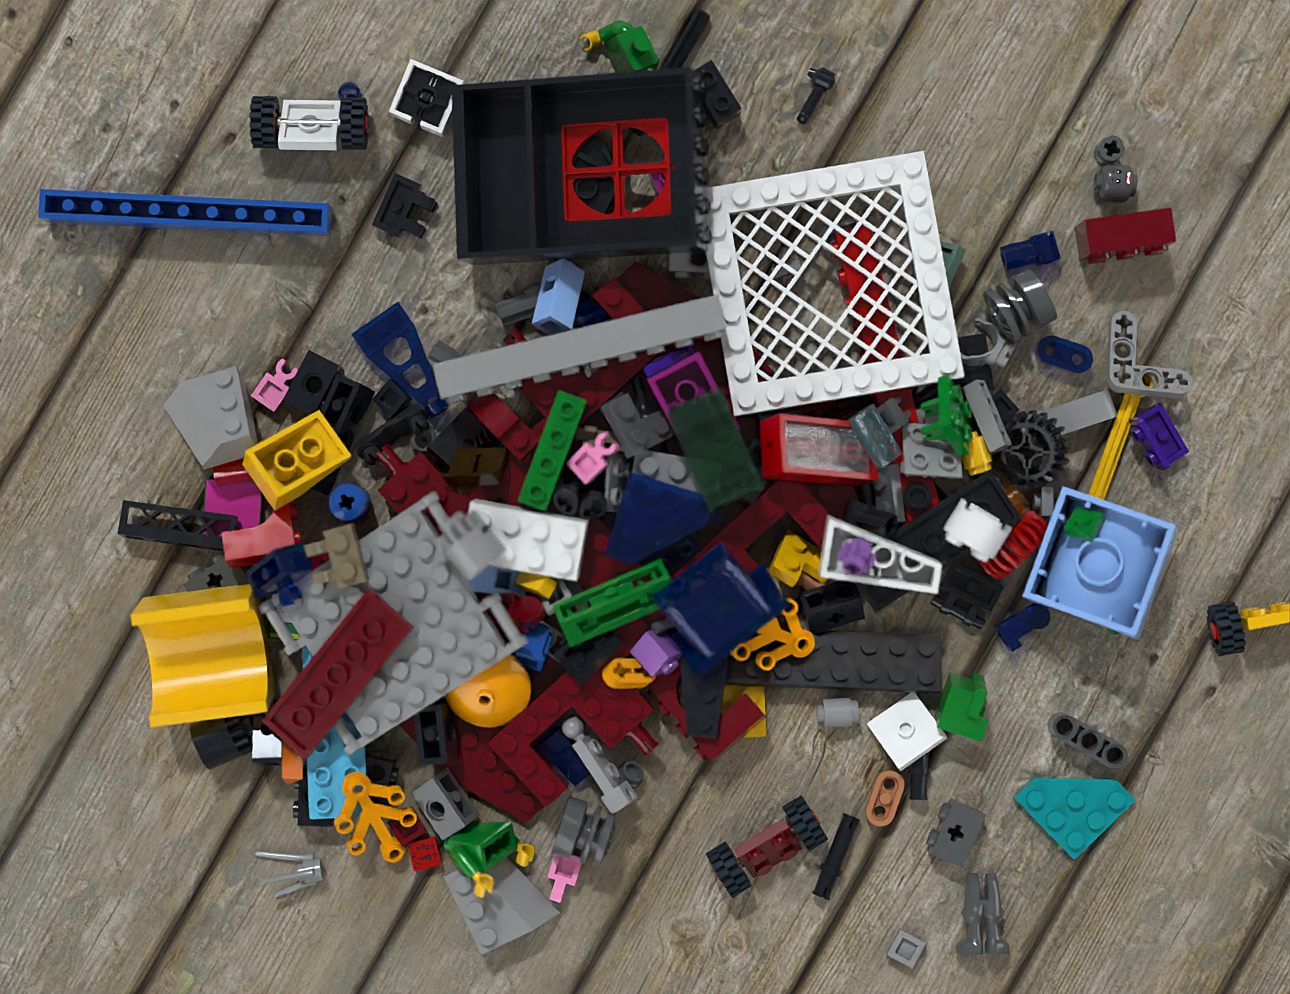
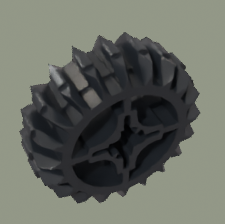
M1031 410L1028 414L1022 411L1017 414V417H1009L1007 419L1008 424L1005 423L1003 425L1012 446L1000 451V456H997L995 461H1002L1004 464L1000 471L1005 472L1008 470L1010 472L1008 480L1017 478V485L1022 486L1027 483L1028 488H1034L1037 484L1039 487H1043L1048 482L1056 481L1057 475L1065 472L1062 465H1067L1070 461L1064 454H1068L1072 450L1069 447H1065L1064 444L1069 441L1070 437H1062L1061 435L1065 427L1060 426L1056 428L1057 418L1053 417L1048 420L1046 412L1038 415L1037 410ZM1025 427L1022 442L1015 444L1019 431ZM1042 434L1045 436L1048 442H1046L1043 439ZM1050 454L1048 464L1042 471H1039L1042 457Z

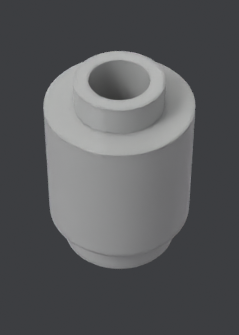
M850 698L822 699L821 705L816 706L817 722H822L824 728L852 726V723H858L859 709L857 700L850 701Z

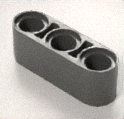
M1057 712L1049 718L1047 723L1048 730L1054 737L1110 768L1118 769L1127 763L1128 751L1122 744L1066 713ZM1066 718L1069 722V728L1065 733L1059 734L1056 730L1057 722ZM1086 733H1092L1094 737L1093 744L1088 748H1084L1081 744L1082 737ZM1112 747H1116L1119 751L1118 758L1113 762H1109L1106 757L1107 751Z

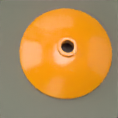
M509 654L446 694L445 698L452 711L462 720L480 727H499L510 723L527 707L531 694V681L525 667ZM485 695L488 696L490 699L485 700L482 699L481 696Z

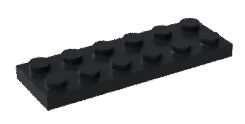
M989 470L900 527L897 533L888 540L937 559L942 564V571L972 552L970 551L971 547L964 543L959 547L947 540L945 536L946 531L943 529L961 498L967 501L966 507L969 508L970 504L973 503L1000 519L1001 528H1004L1006 524L1011 527L1022 520L992 471ZM855 582L875 613L911 591L902 588Z

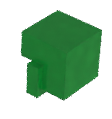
M949 672L935 711L937 728L980 742L982 741L989 721L983 717L986 709L983 704L988 693L983 675L972 672L971 678Z

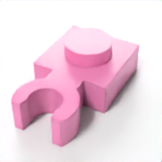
M284 359L277 363L275 376L267 372L251 394L253 398L275 413L284 402L282 400L289 389L285 384L293 380L298 371L297 368H294L290 374H285L283 367L287 361Z
M608 432L598 435L595 446L591 443H586L567 462L568 466L585 484H590L609 465L604 457L616 453L620 447L618 443L613 444L609 449L605 447L604 441L610 435Z

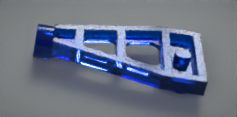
M399 302L351 334L366 357L419 402L431 419L450 407L448 402L440 397L435 376L427 360V355L416 326ZM399 337L407 340L411 350V358L402 365L392 363L384 355V348ZM415 364L420 365L426 377V383L419 388H414L403 375L405 371ZM430 398H437L435 401L428 405V401Z

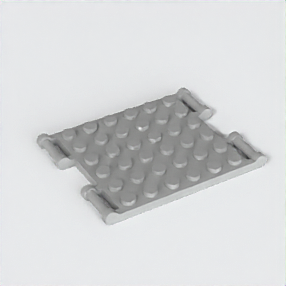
M435 491L359 540L369 578L368 581L338 588L336 580L314 585L312 574L333 568L331 560H329L258 606L261 614L267 616L285 646L283 650L287 656L296 653L305 646L314 656L365 591L370 588L414 626L412 631L346 711L362 737L356 740L342 717L335 724L336 731L346 745L344 749L348 756L528 643L526 637L520 635L500 602L502 598L498 592L479 602L468 582L436 544L435 540L439 538V535L423 510L429 508L439 526L443 525L449 518L439 504L438 500L440 498ZM280 604L301 636L297 641H295L275 608ZM488 608L492 610L511 641L508 645L505 644L485 610Z

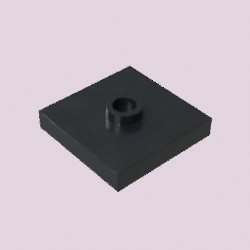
M465 408L428 445L427 450L450 470L456 449L506 446L499 439H495L485 445H480L476 434L482 433V428L486 426ZM479 457L475 473H477L481 457Z

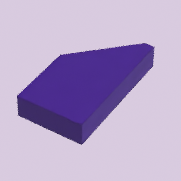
M691 345L683 347L646 365L643 371L647 379L695 353Z

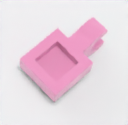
M572 854L570 859L554 855L547 876L555 880L549 900L560 903L566 884L575 886L582 864L580 863V856Z

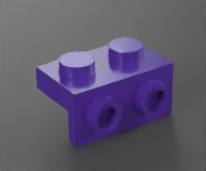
M1156 403L1129 420L1133 427L1130 431L1134 439L1138 443L1143 444L1147 451L1145 457L1153 468L1166 470L1170 468L1169 464L1189 452L1161 403Z

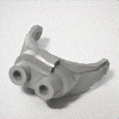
M981 318L975 319L974 325L984 330L991 337L993 349L985 354L969 357L960 353L962 364L968 366H982L984 364L993 366L995 364L1004 369L1009 359L1005 357L1006 354L1011 356L1016 346L1007 342L1008 338L1000 334V330L995 324L988 323Z

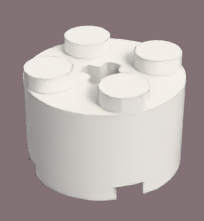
M961 498L943 528L946 531V539L959 547L963 543L971 547V554L984 562H987L989 558L994 559L1012 528L1007 524L1004 528H1001L1000 519L973 503L970 504L969 508L966 507L967 501Z

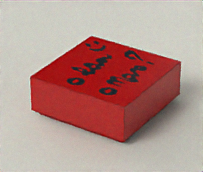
M436 836L407 843L414 871L442 865Z

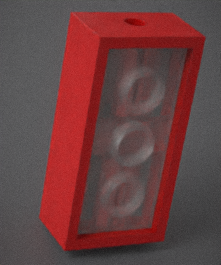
M778 414L760 421L764 479L855 487L878 480L875 424Z

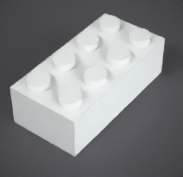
M474 499L470 502L468 514L476 510L507 549L489 565L574 581L580 577L589 520Z

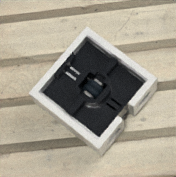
M410 59L389 113L392 117L412 125L414 121L420 122L422 129L444 138L452 119L451 85L465 83L461 79Z

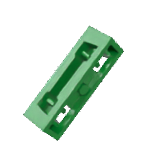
M661 559L552 606L567 642L572 647L673 604L678 599L671 579ZM650 574V582L643 584L641 580H638L636 582L638 587L634 588L633 580ZM586 600L591 605L590 608H587L586 604H582V611L573 613L570 607Z

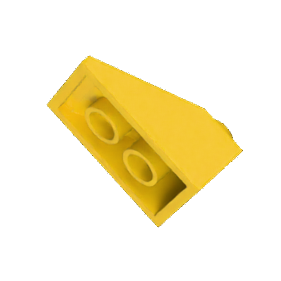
M320 410L246 450L243 466L272 508L277 510L301 496L349 460L351 454Z

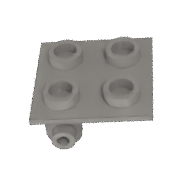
M906 423L902 426L904 462L900 464V473H904L907 477L916 475L927 478V476H931V478L947 477L948 479L962 478L961 456L956 454L948 439L926 441L925 435L921 433V428L930 424Z
M614 453L607 455L609 465L606 467V489L604 491V496L608 500L607 512H625L634 456L627 459L625 454Z

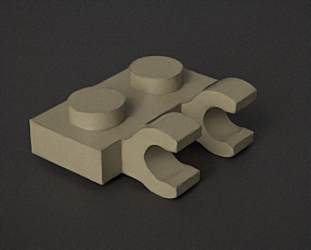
M593 426L578 428L575 435V440L581 441L582 447L586 443H591L595 446L596 438L604 432L610 434L605 439L604 444H610V447L616 443L620 445L614 432L596 430L597 427ZM621 445L617 452H623Z
M354 523L323 531L325 540L304 546L307 557L329 552L332 569L312 574L314 585L336 580L338 588L369 580Z

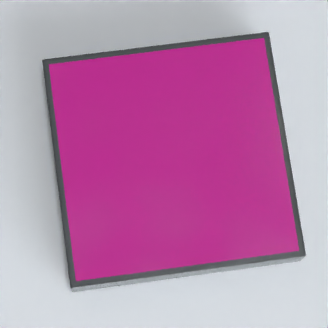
M206 479L204 511L238 516L236 530L257 527L262 524L264 495L255 482L217 486L215 479ZM203 518L206 523H208V522H210V521L212 520V519ZM219 520L210 528L216 536L222 537V533L229 532L230 522ZM206 530V531H204V532L202 533V534H205V535H211V534L208 532V530Z

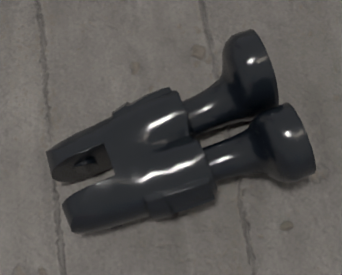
M580 446V447L577 449V451L575 452V454L582 448V446ZM568 466L563 478L564 484L557 487L554 491L553 500L555 506L565 515L572 516L578 507L579 492L583 490L585 496L579 512L581 519H597L604 515L608 507V500L603 495L606 489V468L590 484H585Z

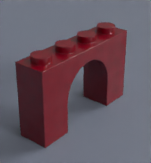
M676 638V639L674 640V642H675L677 645H678V638ZM679 658L677 660L678 666L671 673L657 675L643 689L648 695L654 693L660 701L657 703V706L667 717L672 714L679 723L675 727L687 739L689 735H687L685 709L681 704L679 696L680 684L682 682ZM745 693L721 713L717 739L691 736L697 743L694 749L705 761L710 758L711 761L715 762L763 721L766 716Z

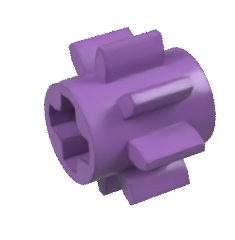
M853 539L851 542L845 541L844 546L839 551L837 560L843 561L842 568L846 573L859 576L863 572L869 573L877 555L870 553L872 549L870 543L863 539Z

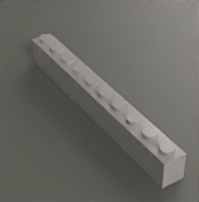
M714 295L433 364L441 399H448L449 404L466 400L465 395L477 392L478 397L495 393L494 388L504 385L506 390L522 387V381L534 379V383L551 379L550 374L561 371L563 376L579 373V367L590 365L591 369L607 366V360L619 358L620 362L637 358L636 353L647 351L648 355L664 352V346L676 344V348L693 345L692 339L704 337L705 341L721 338V332H725L727 328L719 295Z

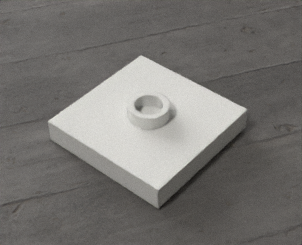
M915 693L908 694L867 723L872 733L900 771L947 739L946 734L942 729L937 728L936 721Z

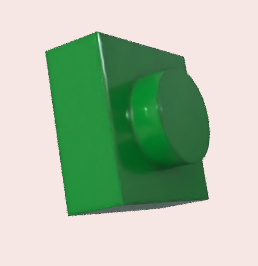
M1076 506L1064 527L1066 535L1093 542L1105 521L1104 514Z

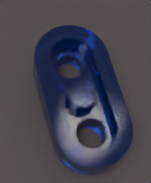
M1057 336L1042 338L1035 348L1036 356L1040 362L1074 374L1087 371L1093 363V355L1088 347ZM1046 346L1054 348L1052 356H1048L1045 353ZM1074 354L1081 357L1079 365L1074 364L1072 361Z

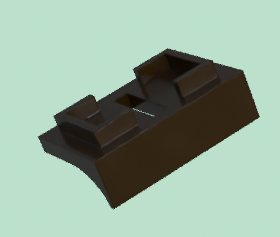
M507 447L456 449L448 474L441 475V477L448 486L500 485L509 449ZM479 457H481L477 473H475Z

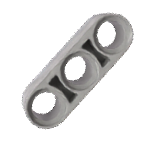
M1109 389L1042 411L1048 414V420L1053 417L1057 418L1056 428L1060 426L1065 427L1061 435L1117 417Z

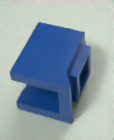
M539 623L533 628H528L530 633L522 634L526 637L528 643L516 650L515 658L524 667L541 672L552 636L549 635L550 629L546 625Z

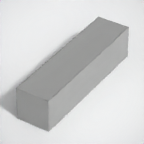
M975 380L962 387L989 452L998 453L1012 446L985 380Z

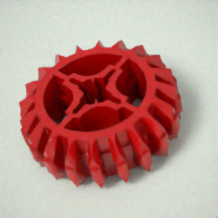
M1027 511L1022 514V520L1011 526V532L994 559L989 558L987 562L980 560L979 563L984 567L983 569L995 579H1002L1004 576H1007L1027 559L1043 541L1048 525L1034 511Z

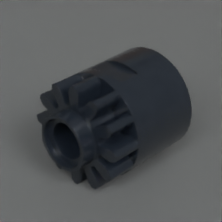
M251 714L202 720L190 725L192 741L207 769H214L252 752L254 718Z

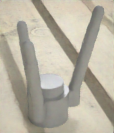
M255 852L257 857L303 861L302 864H297L298 872L262 879V884L298 878L299 881H302L275 892V897L289 894L308 886L317 885V882L323 881L321 859H314L313 854Z

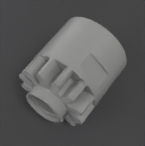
M473 510L466 516L461 511L456 513L439 527L444 534L435 540L436 544L467 582L507 550L476 510Z

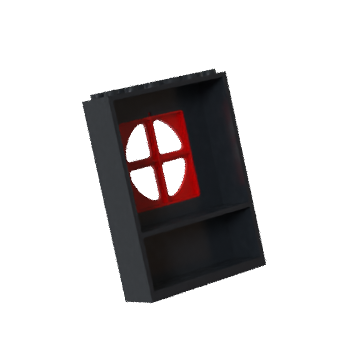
M692 67L451 85L456 248L458 260L471 265L555 261L563 258L572 260L708 252L707 244L712 242L711 227L707 226L706 216L711 213L710 198L706 197V186L710 185L709 169L705 168V157L709 156L708 140L704 139V128L708 127L707 110H703V99L707 98L706 81H702L700 75ZM631 127L651 135L664 150V160L660 163L625 164L624 130ZM610 129L613 136V163L610 166L575 168L573 160L579 147L592 135L599 131ZM664 174L665 185L655 200L636 212L628 213L625 205L626 177L630 175ZM612 177L614 179V212L612 214H604L588 207L576 194L574 182L577 179Z

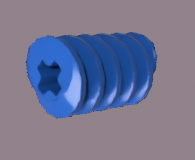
M339 485L330 496L329 506L331 512L341 520H360L370 510V494L366 489L358 485ZM348 497L355 499L352 503L353 508L346 507V504L349 502Z

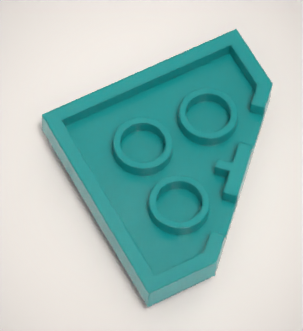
M1033 777L1013 796L1073 860L1136 801L1114 778Z

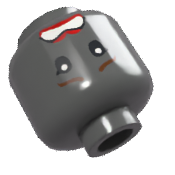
M1108 163L1102 168L1101 172H1096L1093 188L1098 189V195L1101 200L1124 203L1129 197H1134L1137 189L1138 175L1133 173V169L1130 166Z

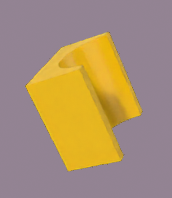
M258 582L143 597L130 614L132 626L137 625L143 634L149 655L152 676V707L149 715L151 727L268 711L276 693L264 617L258 609V606L261 605Z

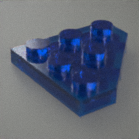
M630 471L604 556L633 565L648 555L705 527L714 497Z

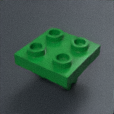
M949 375L938 377L939 397L921 403V410L925 411V417L939 416V421L922 427L921 433L925 435L926 441L948 439L958 456L969 454V442L973 440L972 431L968 425V418L972 417L970 404L968 401L963 400L960 386H955Z

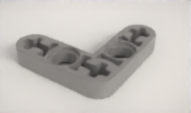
M1128 311L1115 313L1108 326L1106 381L1109 388L1118 393L1172 399L1183 398L1192 387L1191 376L1179 369L1136 365L1137 320ZM1120 320L1124 321L1125 326H1128L1124 331L1123 337H1119L1121 334V325H1118ZM1118 345L1125 346L1129 351V356L1126 358L1117 356L1114 348ZM1120 366H1124L1122 369V377L1126 379L1124 383H1119V378H1116ZM1142 376H1153L1156 379L1157 385L1152 388L1145 386L1142 382ZM1175 379H1178L1179 384L1183 385L1180 390L1177 389L1176 384H1172ZM1163 382L1167 383L1164 388H1162Z

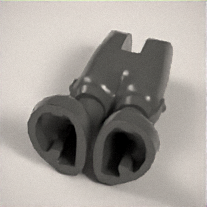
M967 873L962 915L964 921L968 923V932L966 938L956 944V953L983 954L981 923L983 918L987 928L984 945L985 954L1009 953L1010 946L1002 939L998 923L1002 922L1004 910L1001 908L996 873L985 874L984 894L981 895L978 873Z

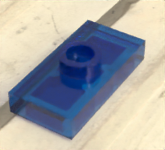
M558 726L537 743V748L576 786L591 773L572 745L575 742L567 738Z

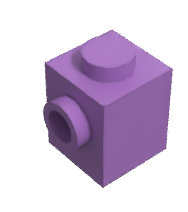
M653 630L647 631L630 651L652 677L663 673L665 675L671 673L678 666L677 660L684 653L665 631L655 634Z

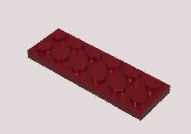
M367 589L262 721L301 757L307 759L404 641L414 626L373 589Z

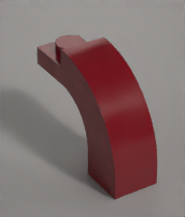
M476 392L465 403L480 421L520 461L539 444L540 439L495 393L478 397Z

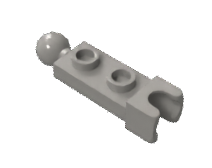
M575 716L566 718L562 724L563 734L567 738L575 740L576 743L572 745L605 794L601 797L602 801L611 814H615L637 799L636 793L627 780L623 783L621 782L619 771L604 756L603 747L600 742L592 738L590 734L585 736L583 733V721Z

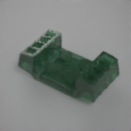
M720 387L666 410L710 513L764 490L762 481Z

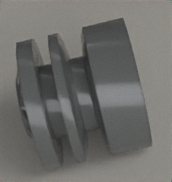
M1025 268L1009 278L1012 291L1004 284L999 283L996 285V292L993 289H989L983 293L992 321L1012 344L1021 340L1020 333L1024 337L1031 334L1028 321L1040 329L1057 319V313L1048 292L1039 278L1029 268Z
M570 796L551 854L570 859L576 848L581 849L580 863L585 864L588 852L594 854L591 867L598 869L600 863L608 854L616 828V813L611 814L608 811L606 820H601L599 818L603 806L598 805L592 817L586 815L588 802Z

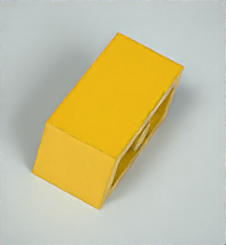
M520 571L514 582L524 591L546 599L550 598L557 585L547 575Z

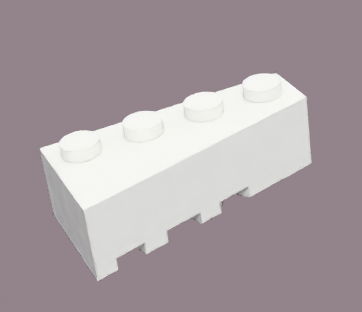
M827 515L818 569L820 577L937 594L942 564L937 559ZM853 539H863L870 543L872 547L870 553L876 554L877 557L869 573L863 572L862 575L854 576L843 570V561L837 560V557L845 541L851 542Z

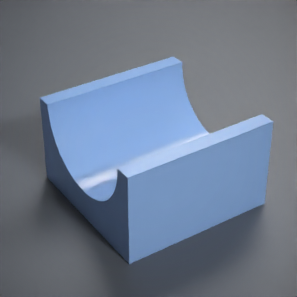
M1062 487L1023 597L1033 603L1063 611L1139 640L1177 538V526ZM1076 506L1104 514L1105 521L1093 542L1068 536L1065 533L1064 527Z

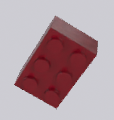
M1172 207L1085 219L1074 227L1079 261L1088 260V264L1106 262L1105 260L1111 259V256H1116L1117 261L1131 259L1135 255H1139L1140 252H1144L1145 257L1160 255L1162 252L1169 250L1168 246L1177 242Z

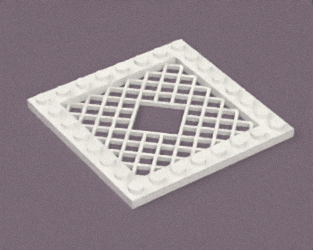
M924 151L706 188V197H709L711 202V213L706 215L707 226H710L712 231V242L707 244L708 252L706 254L713 295H719L727 328L725 332H721V342L734 417L938 383V377L947 375L952 380L964 378ZM899 186L901 195L891 188ZM881 189L874 201L862 194V192ZM885 192L899 200L891 212L877 204ZM853 194L845 206L833 198ZM857 196L870 205L862 217L849 209ZM824 199L817 210L804 203ZM828 202L841 209L834 222L820 214ZM796 204L789 215L776 208ZM901 204H903L906 223L894 216ZM800 206L813 214L805 227L792 219ZM873 208L887 217L879 229L866 221ZM767 209L760 220L748 213ZM772 211L784 219V222L776 232L764 224V221ZM845 213L858 221L850 234L837 225ZM739 214L731 225L729 215ZM743 216L756 224L748 237L735 229ZM816 218L830 226L822 238L808 230ZM890 220L904 228L896 240L882 232ZM788 223L801 231L793 244L780 235ZM862 224L875 233L867 246L853 237ZM760 227L773 236L765 248L751 240ZM833 229L846 237L839 250L825 242ZM906 232H908L911 251L899 244ZM733 233L744 240V243L737 252L735 251ZM805 234L818 242L810 255L797 247ZM878 236L892 245L884 257L871 249ZM776 239L789 247V250L781 260L768 252ZM850 241L863 249L855 262L842 254ZM748 244L761 252L753 265L740 257ZM821 246L868 277L837 323L790 292V289ZM895 248L909 256L901 268L887 260ZM793 250L806 259L798 272L785 263ZM866 253L880 261L872 274L858 265ZM764 256L778 264L770 276L756 268ZM911 260H913L916 280L904 272ZM737 261L749 268L742 280H740ZM883 264L897 273L889 285L875 277ZM781 267L794 275V278L786 288L773 280ZM753 272L766 280L758 293L745 285ZM900 276L914 284L905 297L892 288ZM871 281L885 289L877 302L863 293ZM769 284L783 292L774 305L761 296ZM916 288H918L921 308L909 300ZM742 289L754 297L746 309ZM888 292L902 301L894 313L880 305ZM786 295L799 303V306L791 316L778 308ZM860 297L873 305L865 318L852 310ZM758 300L771 308L763 321L749 313ZM905 304L919 313L911 325L897 317ZM803 307L816 315L808 328L795 320V317ZM876 309L890 317L882 330L869 322ZM774 312L788 320L779 333L766 324ZM848 313L862 322L853 335L840 327ZM922 316L926 336L914 328ZM747 317L759 325L751 338ZM819 319L833 327L825 340L811 331ZM893 321L907 329L899 342L885 333ZM791 323L804 331L796 345L783 336ZM865 325L878 334L870 347L856 338ZM763 328L776 337L768 349L754 341ZM836 330L850 339L842 351L828 343ZM910 332L924 341L916 353L902 345ZM808 335L821 343L813 356L799 348ZM882 337L895 345L887 358L873 350ZM779 340L792 348V351L784 361L771 353ZM853 342L866 350V353L858 363L845 355ZM928 344L929 354L920 355ZM752 345L764 353L756 366ZM824 347L838 355L830 368L816 359ZM898 349L910 356L891 360ZM796 351L810 360L801 373L788 365ZM870 353L882 361L862 365ZM767 357L781 365L772 378L759 369ZM841 358L852 365V367L834 370ZM813 363L824 370L823 372L806 374ZM784 368L795 375L794 377L777 379ZM757 374L767 381L758 382Z

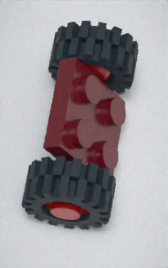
M802 795L782 806L793 827L791 825L788 826L784 818L735 847L734 850L738 858L735 857L726 841L706 853L718 879L732 898L752 887L743 870L744 867H746L753 878L763 876L769 873L778 863L792 859L802 849L795 837L797 835L796 832L808 851L829 840L820 826L821 823L813 810H810Z

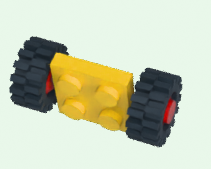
M1232 601L1210 605L1207 609L1210 639L1213 641L1212 645L1218 656L1245 651L1244 646H1246L1243 629L1252 630L1290 622V603L1286 602L1269 604V610H1266V608L1258 609V607L1240 610L1241 614H1238V607Z

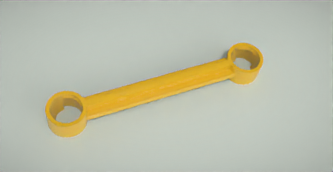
M1144 375L1146 386L1152 388L1153 380L1151 375ZM1124 393L1088 495L1101 500L1105 499L1131 427L1129 420L1134 418L1140 399L1145 395Z

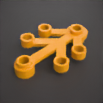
M765 588L757 589L753 595L754 602L759 605L765 623L737 612L736 607L728 601H719L712 608V617L719 624L728 626L734 623L760 633L744 642L739 641L732 645L731 654L739 661L746 660L750 656V652L775 640L785 644L770 652L762 651L756 656V664L763 670L772 669L776 661L791 654L799 658L806 657L814 649V636L808 630L801 628L796 614L798 605L790 598H783L778 604L780 613L785 615L790 632L780 628L771 604L773 595ZM762 593L767 594V598L764 602H760L759 600L760 595ZM791 603V610L785 612V605ZM726 610H730V616L727 619H723V613ZM805 639L804 646L798 648L799 641ZM744 647L743 654L738 656V648ZM769 656V662L766 665H762L763 658Z
M360 772L348 774L342 783V791L346 799L340 815L334 820V825L340 834L351 832L353 829L351 816L357 802H359L362 811L352 837L346 843L350 854L358 856L365 851L366 845L363 840L371 823L381 841L380 852L383 858L392 863L400 861L405 853L404 846H401L396 837L390 835L381 817L399 820L402 826L411 827L416 823L417 816L410 807L397 808L372 803L369 795L387 798L391 805L397 806L405 799L402 788L397 785L388 787L373 784L367 775ZM361 785L359 789L353 790L355 786ZM394 793H400L398 797L391 798ZM411 814V817L409 819H403L404 816ZM344 821L348 822L346 826H339ZM355 843H360L357 848H352ZM397 850L395 853L390 854L391 851Z

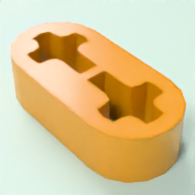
M636 658L614 659L602 672L606 684L616 689L644 688L656 678V676L652 677Z

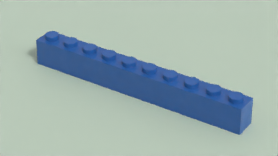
M40 189L38 218L47 223L331 237L333 208L328 203Z

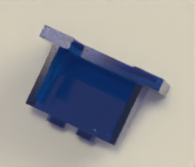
M722 542L652 596L658 608L678 629L672 636L692 672L698 677L791 605L773 575L763 563L751 572Z

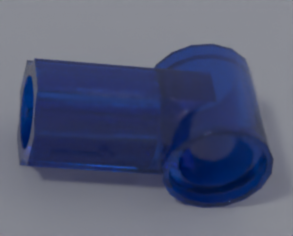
M1054 231L1030 237L1029 240L1000 247L1001 260L1006 271L1033 264L1039 266L1061 259Z

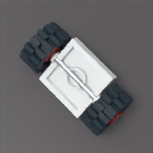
M253 96L251 99L249 128H251L250 137L253 148L277 149L279 147V150H337L340 130V143L343 150L367 149L369 116L366 98L342 97L341 101L283 100L282 115L279 112L280 105L278 104L277 96Z

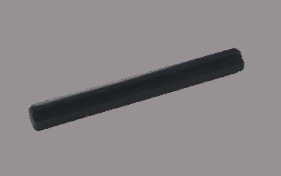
M696 10L663 69L682 68L710 19V15L706 11ZM629 127V131L641 137L644 131Z

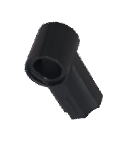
M848 500L842 521L887 539H891L897 533L899 527L897 515L873 509V507L860 502Z

